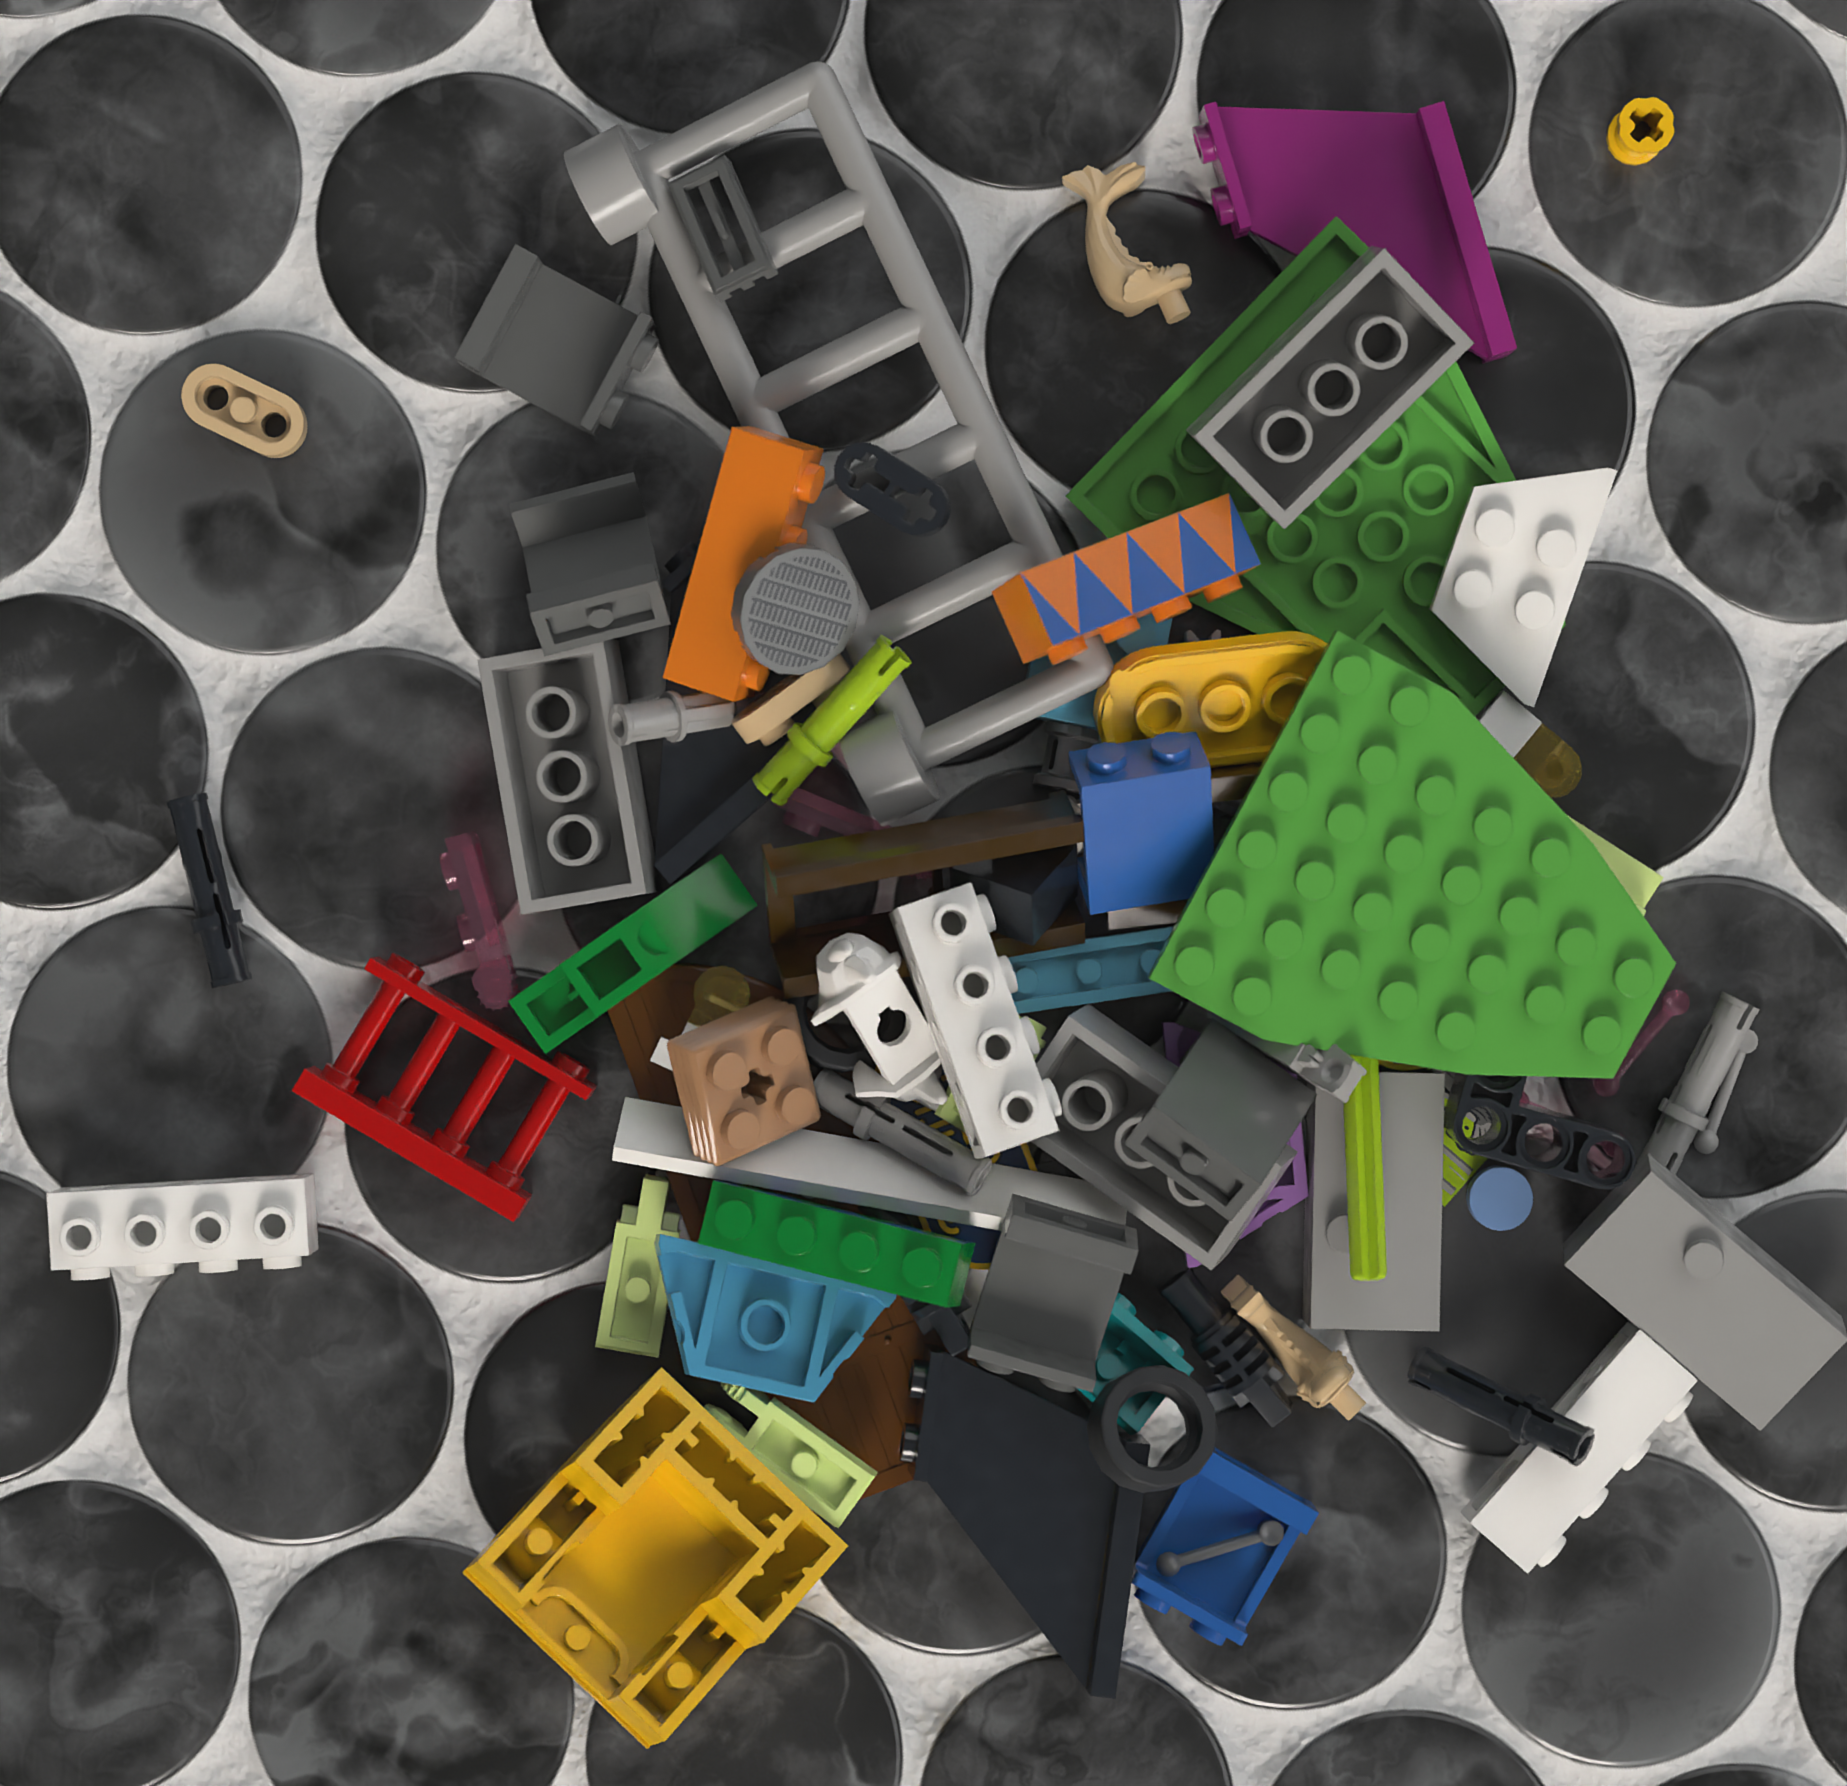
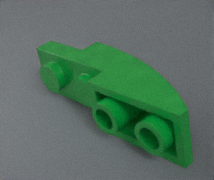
M721 853L559 964L558 967L508 1002L546 1054L750 912L758 904Z

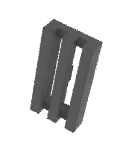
M726 155L667 183L714 296L720 302L731 298V291L741 287L745 291L755 286L754 280L762 276L769 279L779 274L733 165ZM717 176L721 178L755 258V261L746 264L711 179ZM697 186L733 268V272L723 276L688 193L689 190Z

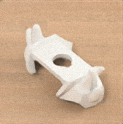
M846 933L829 941L817 955L819 1008L814 1013L811 1022L814 1026H817L841 1011H844L881 1071L880 1075L859 1060L853 1070L856 1096L891 1097L904 1102L916 1100L927 1108L936 1111L939 1105L947 1102L948 1098L939 1080L942 1074L941 1061L926 1018L921 1014L896 971L901 963L899 953L889 954L883 946L859 934ZM887 1007L891 1010H902L906 1016V1027L903 1033L892 1042H881L877 1035V1026L881 1020L878 1014Z

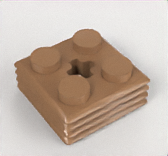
M769 996L670 1039L667 1043L672 1070L695 1157L700 1156L702 1160H707L708 1163L720 1166L813 1124L821 1117L796 1007L793 1004H788L786 1001L782 1002L780 999Z

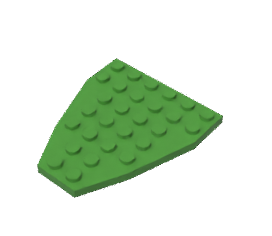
M1335 216L1065 497L1106 537L1112 538L1229 493L1261 564L1239 577L1243 586L1240 590L1211 603H1207L1202 593L1189 598L1190 602L1256 634L1295 631L1316 636L1328 643L1333 632L1339 631L1452 692L1476 716L1506 685L1429 608L1471 488L1474 486L1516 481L1456 361L1285 529L1277 524L1186 431L1369 248Z
M1334 631L1147 977L1267 1041L1299 1046L1301 1043L1305 1046L1310 1044L1315 1049L1326 1051L1336 1044L1350 1055L1467 1075L1614 1078L1674 969L1676 962L1595 845L1452 692L1347 635Z

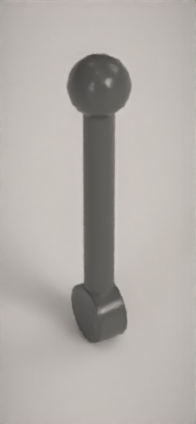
M1265 1519L1260 1522L1257 1530L1178 1555L1173 1552H1164L1157 1558L1156 1568L1162 1576L1172 1577L1183 1566L1259 1542L1275 1546L1282 1541L1284 1529L1277 1521Z

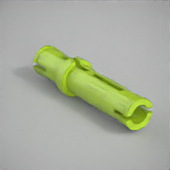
M883 635L876 639V643L803 724L795 722L787 731L789 740L767 765L752 778L753 783L765 796L770 791L774 794L771 797V801L779 806H784L791 794L817 765L825 767L834 757L831 750L904 668H908L912 663L910 658L897 645L894 649L890 647L892 645L890 639Z

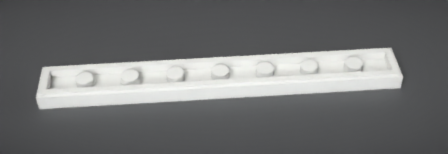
M625 1097L613 1149V1161L1000 1231L1012 1193L1121 1225L1126 1224L1127 1210L1086 1180L992 1163L984 1183L974 1196H970L963 1189L928 1169L917 1165L909 1158L882 1143L806 1129H799L723 1165L715 1166L713 1163H708L707 1160H702L700 1156H694L682 1107Z

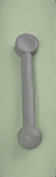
M1751 1029L1747 1030L1740 1048L1719 1088L1705 1130H1700L1694 1137V1146L1700 1153L1709 1154L1718 1147L1719 1140L1716 1132L1745 1055L1754 1051L1758 1045V1037Z

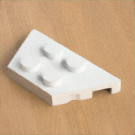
M1599 468L1474 486L1470 490L1429 609L1525 705L1535 706L1617 470Z

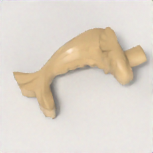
M1132 162L1119 166L1109 174H1103L1099 169L1087 165L1083 170L1074 171L1062 176L1063 185L1086 200L1085 243L1087 260L1096 288L1105 303L1112 309L1122 312L1125 317L1136 316L1145 309L1159 304L1168 324L1176 323L1189 316L1191 312L1182 294L1192 284L1189 266L1177 263L1173 264L1172 267L1167 265V267L1161 266V268H1157V266H1153L1152 262H1140L1139 258L1129 255L1128 248L1122 245L1121 239L1115 235V227L1107 218L1109 206L1118 198L1137 189L1145 180V166Z
M1239 1274L1221 1290L1222 1295L1231 1303V1307L1237 1310V1315L1249 1322L1263 1338L1287 1374L1298 1386L1296 1394L1301 1396L1302 1400L1308 1401L1316 1408H1321L1331 1403L1348 1421L1366 1404L1348 1385L1354 1375V1369L1348 1363L1347 1357L1342 1355V1351L1332 1352L1315 1337L1274 1309L1261 1293L1256 1291L1252 1285H1249Z

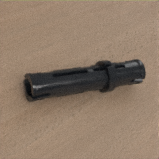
M198 793L176 798L166 803L168 809H170L182 865L185 870L196 919L191 921L193 934L200 933L212 980L210 982L211 987L218 988L252 979V974L248 969L238 924L244 921L241 909L234 910L222 856L207 802L208 795L207 793Z
M1426 1346L1421 1348L1412 1360L1407 1376L1410 1378L1408 1380L1409 1384L1433 1393L1461 1409L1509 1432L1510 1440L1523 1446L1532 1443L1576 1467L1589 1454L1595 1439V1434H1593L1595 1430L1548 1408L1545 1399L1532 1393L1524 1396Z

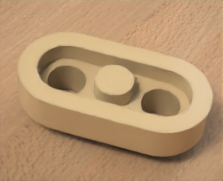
M221 364L200 366L189 374L183 384L181 393L182 404L186 413L193 421L263 456L270 458L286 457L294 453L305 440L308 428L307 418L303 409L296 401L286 394ZM216 388H225L229 396L226 406L220 410L210 409L207 401L209 393ZM274 415H281L286 420L285 432L279 437H269L265 431L267 420Z
M838 654L822 668L803 675L790 674L746 706L732 719L731 723L746 744L759 739L764 746H768L784 736L795 724L791 718L792 715L810 702L818 708L843 680L842 677L850 670V666L843 656Z

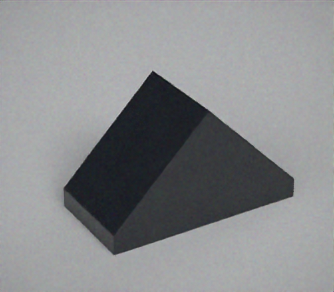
M1077 844L949 867L950 889L971 882L975 895L983 893L988 899L996 922V930L992 932L1032 946L1078 896Z

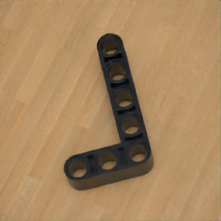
M1455 1073L1444 1112V1124L1447 1133L1465 1150L1475 1155L1599 1189H1612L1621 1186L1631 1177L1635 1169L1636 1156L1632 1145L1625 1137L1603 1124L1520 1102L1527 1076L1496 1075L1492 1077ZM1479 1106L1488 1107L1492 1114V1124L1489 1130L1477 1138L1466 1137L1462 1128L1466 1114L1471 1109ZM1541 1123L1550 1124L1553 1131V1141L1550 1147L1545 1152L1537 1155L1528 1154L1524 1145L1528 1131ZM1611 1141L1614 1147V1158L1611 1164L1604 1170L1590 1171L1586 1162L1590 1148L1598 1142Z

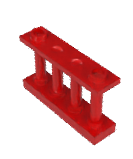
M392 953L387 961L379 956L370 958L364 969L383 980L334 1064L326 1063L323 1070L316 1066L305 1068L293 1087L292 1092L514 1222L520 1217L532 1196L531 1193L521 1188L525 1181L521 1174L570 1091L584 1100H587L593 1094L597 1085L585 1079L590 1069L573 1057L558 1050L553 1059L421 982L420 980L425 971L409 960L395 953ZM407 994L438 1014L389 1097L382 1095L377 1103L356 1090L360 1083L356 1076L403 996ZM461 1026L490 1043L493 1047L444 1130L437 1128L434 1134L431 1135L411 1123L415 1116L411 1108ZM517 1059L546 1076L548 1080L499 1162L492 1160L487 1168L466 1155L470 1148L466 1141L512 1063Z

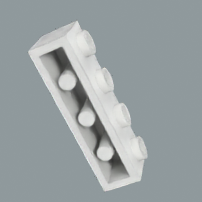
M970 882L898 907L890 912V920L975 1159L987 1157L1059 1131L1055 1117L1062 1114L1060 1100L1052 1081L1049 1078L1043 1080L1040 1078L1033 1055L1040 1053L1038 1038L1027 1016L1019 1018L1011 996L1012 993L1018 992L1016 976L1007 956L997 957L989 932L996 930V922L986 896L983 893L976 896Z
M314 1173L66 1187L46 1193L51 1270L71 1269V1280L110 1277V1267L135 1266V1276L138 1277L169 1275L174 1273V1263L199 1262L200 1273L228 1272L238 1270V1260L263 1258V1269L294 1268L302 1266L301 1256H309L318 1250Z
M1627 1322L1551 1408L1555 1412L1595 1430L1593 1433L1595 1434V1439L1586 1459L1576 1467L1532 1443L1525 1446L1519 1445L1463 1508L1461 1513L1477 1530L1526 1573H1529L1536 1564L1540 1567L1546 1566L1562 1550L1566 1543V1538L1562 1534L1577 1517L1580 1516L1582 1519H1586L1602 1505L1609 1492L1605 1486L1621 1468L1625 1471L1632 1469L1645 1456L1651 1445L1647 1438L1663 1420L1667 1423L1674 1421L1688 1407L1693 1398V1394L1689 1390L1698 1380L1642 1330Z

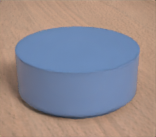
M1495 1165L1482 1169L1471 1179L1467 1188L1466 1201L1471 1215L1480 1224L1493 1230L1505 1231L1519 1226L1528 1217L1532 1209L1533 1193L1530 1184L1522 1174L1509 1167Z

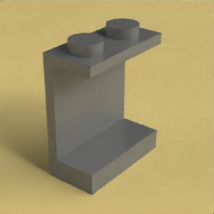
M515 244L454 358L464 368L596 438L602 426L612 429L619 420L629 398V395L621 392L633 369L640 373L645 370L658 346L659 339L651 335L656 326L649 315L641 311L639 315L634 314L543 265L537 255Z
M634 472L509 504L510 512L523 547L531 593L526 594L529 612L544 656L671 624L648 519Z
M1212 1018L1179 1061L1181 1065L1124 1144L1231 1222L1262 1185L1318 1094Z
M1012 1193L968 1333L967 1357L977 1359V1363L981 1367L998 1374H1012L1016 1370L1037 1376L1041 1383L1058 1391L1073 1392L1076 1388L1093 1392L1096 1383L1095 1361L1123 1275L1124 1273L1131 1274L1139 1251L1137 1229Z

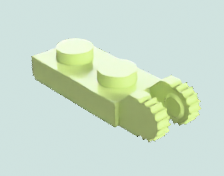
M721 1382L723 1390L733 1400L742 1404L759 1418L748 1432L739 1421L722 1408L706 1404L704 1408L808 1508L834 1527L839 1528L878 1472L775 1397L770 1400L763 1391Z

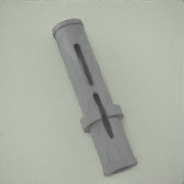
M1722 991L1713 1014L1703 1030L1677 1086H1675L1669 1099L1663 1098L1658 1108L1662 1111V1114L1637 1163L1647 1153H1650L1658 1163L1676 1175L1697 1131L1705 1130L1709 1122L1705 1115L1740 1048L1747 1030L1760 1009Z
M824 1068L816 1077L813 1083L819 1108L853 1126V1134L864 1141L870 1137L909 1158L917 1165L928 1169L963 1189L970 1196H974L984 1183L992 1166L990 1158L982 1157L975 1159L973 1151L891 1105V1097H857L854 1083L835 1073L833 1069Z

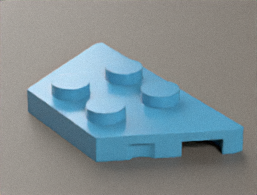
M656 1234L654 1242L685 1374L780 1396L815 1402L833 1379L835 1370L843 1360L848 1359L863 1341L864 1337L862 1336L883 1309L893 1303L897 1296L896 1294L663 1234Z

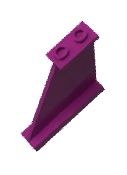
M1444 101L1419 108L1416 113L1217 107L1216 102L1203 105L1198 117L1200 125L1192 127L1194 143L1201 163L1212 162L1219 185L1210 189L1214 211L1221 226L1230 223L1234 239L1247 236L1248 232H1251L1297 257L1337 216L1368 247L1384 248L1474 342L1468 351L1481 357L1483 364L1507 357L1517 349Z

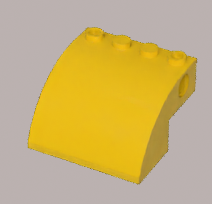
M661 1367L572 1454L462 1573L648 1749L650 1746L668 1739L746 1649L766 1641L848 1545Z

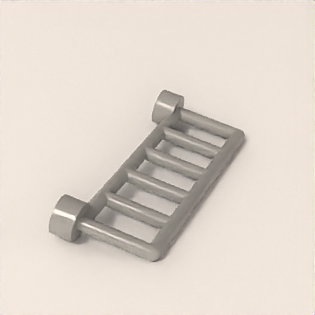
M819 61L808 63L641 150L637 148L625 128L621 124H617L564 152L565 164L578 196L594 225L610 245L648 227L741 427L753 426L789 438L778 414L779 411L918 342L920 343L957 424L894 456L931 479H935L971 460H975L1013 541L870 610L833 531V528L869 510L848 498L838 488L837 484L822 490L815 503H808L802 528L807 530L806 544L815 545L841 560L855 579L860 606L856 629L845 646L854 666L876 643V639L880 635L887 637L894 643L993 595V590L1020 572L1063 556L834 70L828 64ZM809 108L846 190L761 232L776 268H779L864 225L902 307L761 377L725 300L720 302L714 296L667 183H669V179ZM747 240L738 244L746 264L755 261ZM725 251L715 256L723 276L733 272ZM875 465L855 474L857 477L853 486L859 490L864 483H868L885 492L891 481L878 474L874 470ZM900 488L895 498L907 493V491ZM1098 634L1085 640L1089 648L1086 651L928 727H925L900 673L872 704L877 716L852 727L839 741L843 757L854 783L877 822L881 826H886L940 800L939 789L931 770L932 767L1101 687L1109 678L1114 666L1101 635Z

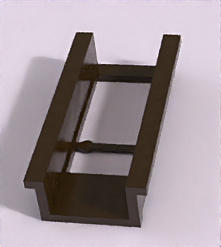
M1065 790L1049 793V799L776 849H773L771 843L761 845L769 946L782 981V991L785 1000L818 994L817 955L829 941L846 933L863 935L883 946L889 954L898 952L901 957V963L896 971L900 978L910 976L889 917V913L892 911L796 928L793 895L931 870L932 887L928 890V897L947 891L945 886H943L942 868L1084 842L1083 819L1081 814H1075ZM1073 900L1033 946L995 932H989L997 957L1006 955L1009 958L1084 944L1085 922L1075 900Z

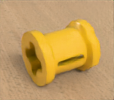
M1655 97L1633 99L1623 107L1622 111L1612 119L1607 127L1606 141L1609 151L1617 160L1624 164L1636 166L1647 163L1660 150L1665 148L1672 139L1675 131L1673 112L1665 102ZM1643 120L1651 129L1647 132L1645 138L1637 142L1630 133L1634 130L1635 125Z

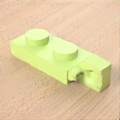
M646 1174L643 1178L639 1207L623 1205L621 1219L617 1220L595 1347L656 1358L660 1355L668 1300L654 1242L656 1234L680 1238L681 1230L678 1229L680 1214L666 1211L670 1182L667 1177Z

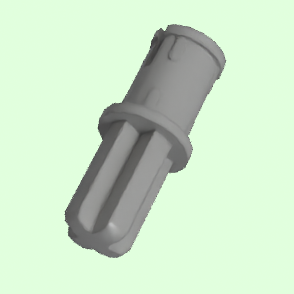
M671 690L663 692L659 699L626 705H612L608 714V725L612 739L617 745L623 746L631 742L666 737L670 742H678L683 740L687 733L730 726L734 715L737 713V707L735 702L706 692L679 695Z

